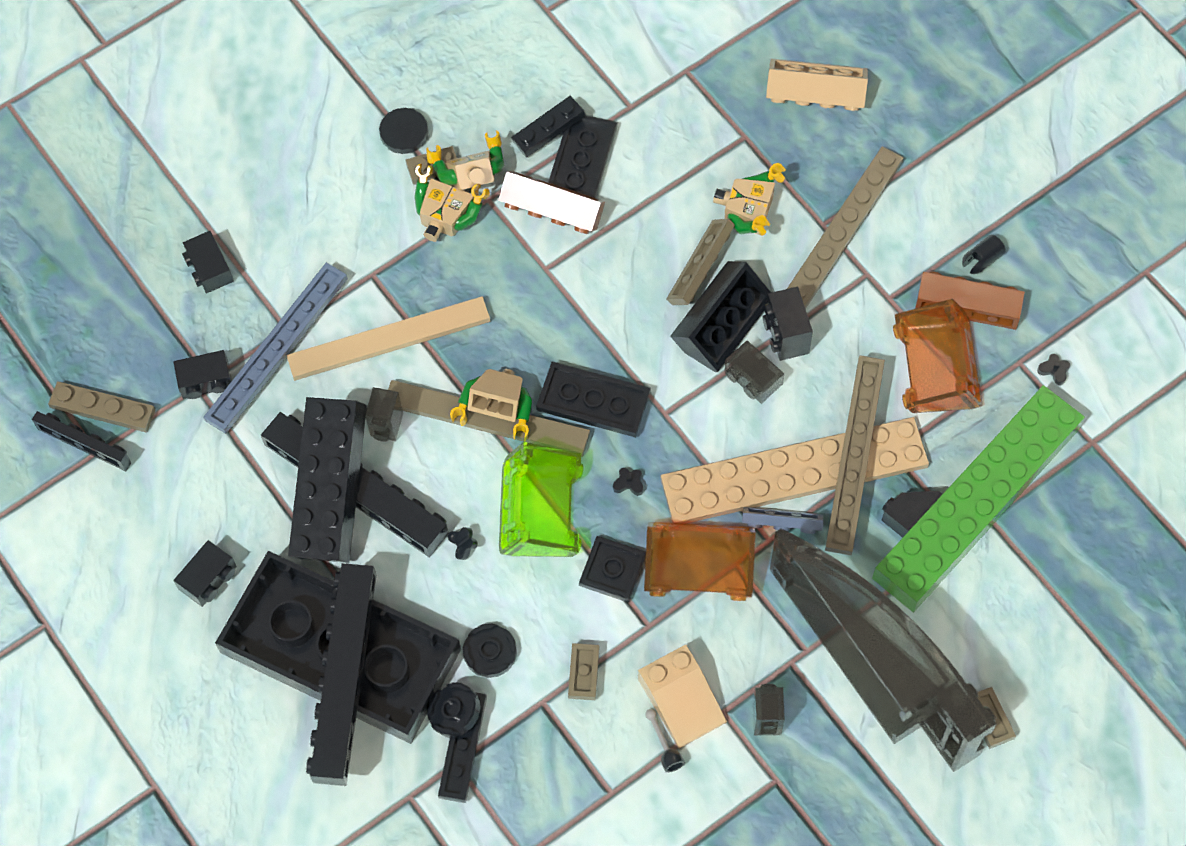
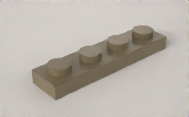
M730 219L711 221L666 298L671 305H689L695 298L696 291L706 279L707 272L713 262L717 260L718 253L729 239L730 233L735 226Z
M58 381L48 403L52 409L146 433L156 411L153 405Z

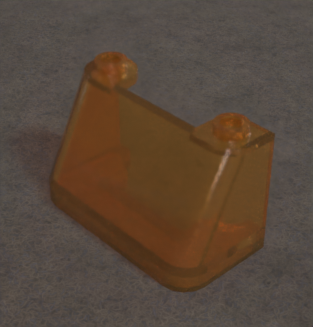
M952 298L894 314L896 324L893 325V332L896 339H900L905 345L910 387L906 388L905 394L902 395L905 409L911 413L970 410L981 407L982 395L971 323L968 315Z
M649 522L647 525L644 591H649L650 596L664 597L666 592L671 590L719 592L730 595V600L746 601L747 597H752L755 528Z

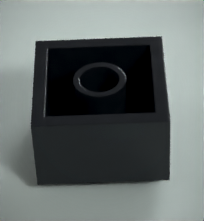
M798 286L768 293L767 304H764L765 315H763V324L765 330H770L772 338H770L772 352H777L780 361L809 354L813 330Z

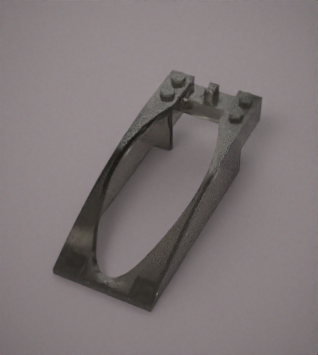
M779 529L776 531L770 563L771 573L893 744H896L917 729L922 728L953 772L981 755L984 749L982 745L984 744L983 738L993 732L996 726V718L991 709L987 706L984 707L978 700L979 696L974 686L964 681L952 663L928 635L893 601L848 566L786 530Z

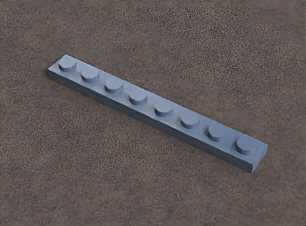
M327 262L323 265L203 418L207 423L225 434L229 431L348 279L347 274Z

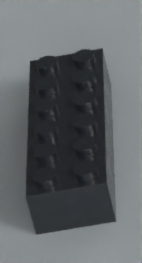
M306 397L288 551L289 557L350 563L367 405L355 400Z

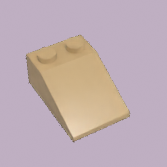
M686 644L638 670V680L679 749L727 723L698 663Z

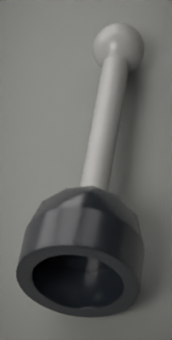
M648 709L645 713L646 718L651 720L664 748V753L661 757L664 771L666 773L674 772L683 767L685 761L680 752L669 748L655 718L656 711Z

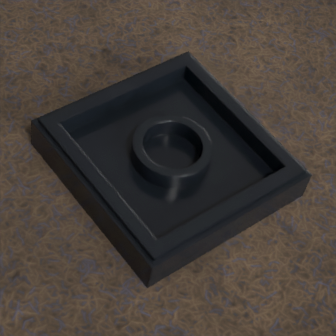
M596 536L579 580V586L629 603L647 557V552Z

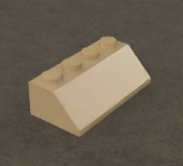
M771 59L766 98H771V101L775 103H785L786 100L795 101L797 105L803 106L810 105V103H819L824 108H834V105L844 106L846 110L857 111L865 106L868 68Z

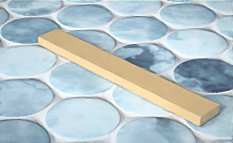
M482 296L288 354L287 359L294 381L485 324L490 322V317Z

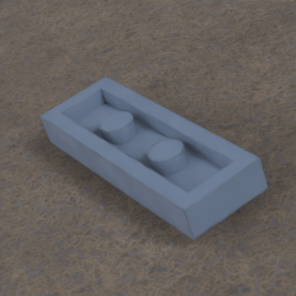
M743 507L742 523H747V526L751 528H763V525L774 526V529L779 531H789L790 528H798L803 533L814 534L816 530L822 531L823 514Z

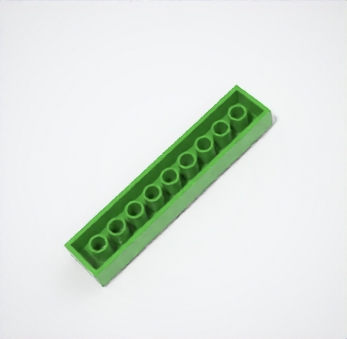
M1043 385L875 567L872 579L914 613L1080 430L1085 416Z

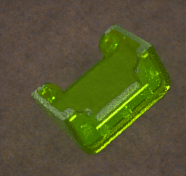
M522 442L507 455L502 466L499 527V552L501 555L573 557L579 553L582 540L577 531L570 529L572 484L581 478L584 469L581 463V453Z

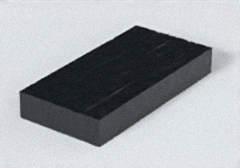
M268 551L215 644L221 654L321 701L322 693L318 691L320 676H325L326 666L322 664L324 650L329 649L330 640L326 638L327 626L333 622L334 614L330 613L332 598L337 596L338 588H334L333 580ZM373 599L356 718L411 744L427 715L429 702L434 693L441 689L461 651L459 639Z

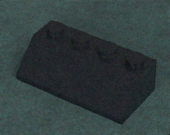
M727 261L670 337L685 354L712 371L718 372L764 312V304H767L768 293L771 292L747 262Z

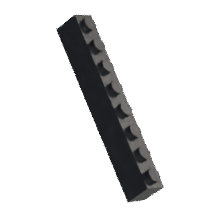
M279 412L262 432L261 438L266 447L298 468L303 427L301 422L293 415L289 414V416H286ZM361 463L356 508L430 558L449 534L447 521L438 513L434 512L431 514L425 510L426 507L415 498L410 500L404 495L405 493L395 484L388 485L383 481L384 479L379 473L374 470L369 472L362 467L363 464Z
M341 563L340 572L335 574L334 588H338L337 596L332 598L330 613L334 614L332 624L327 626L326 638L330 640L329 649L324 650L322 660L323 666H326L325 676H320L318 686L319 693H322L321 703H316L314 718L318 720L317 729L312 730L310 745L314 747L313 756L308 757L306 773L310 774L312 782L316 784L347 786L377 576L374 566Z

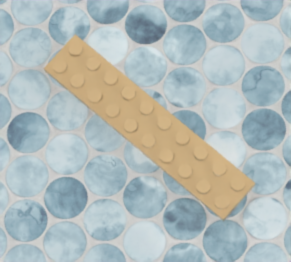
M914 417L874 426L864 482L928 468L929 462ZM845 433L661 475L660 479L673 527L743 511V507L756 508L836 489Z

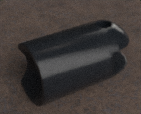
M989 235L963 256L962 267L967 266L976 259L978 262L973 266L970 274L982 272L1005 253L1006 249L1003 242L997 236Z

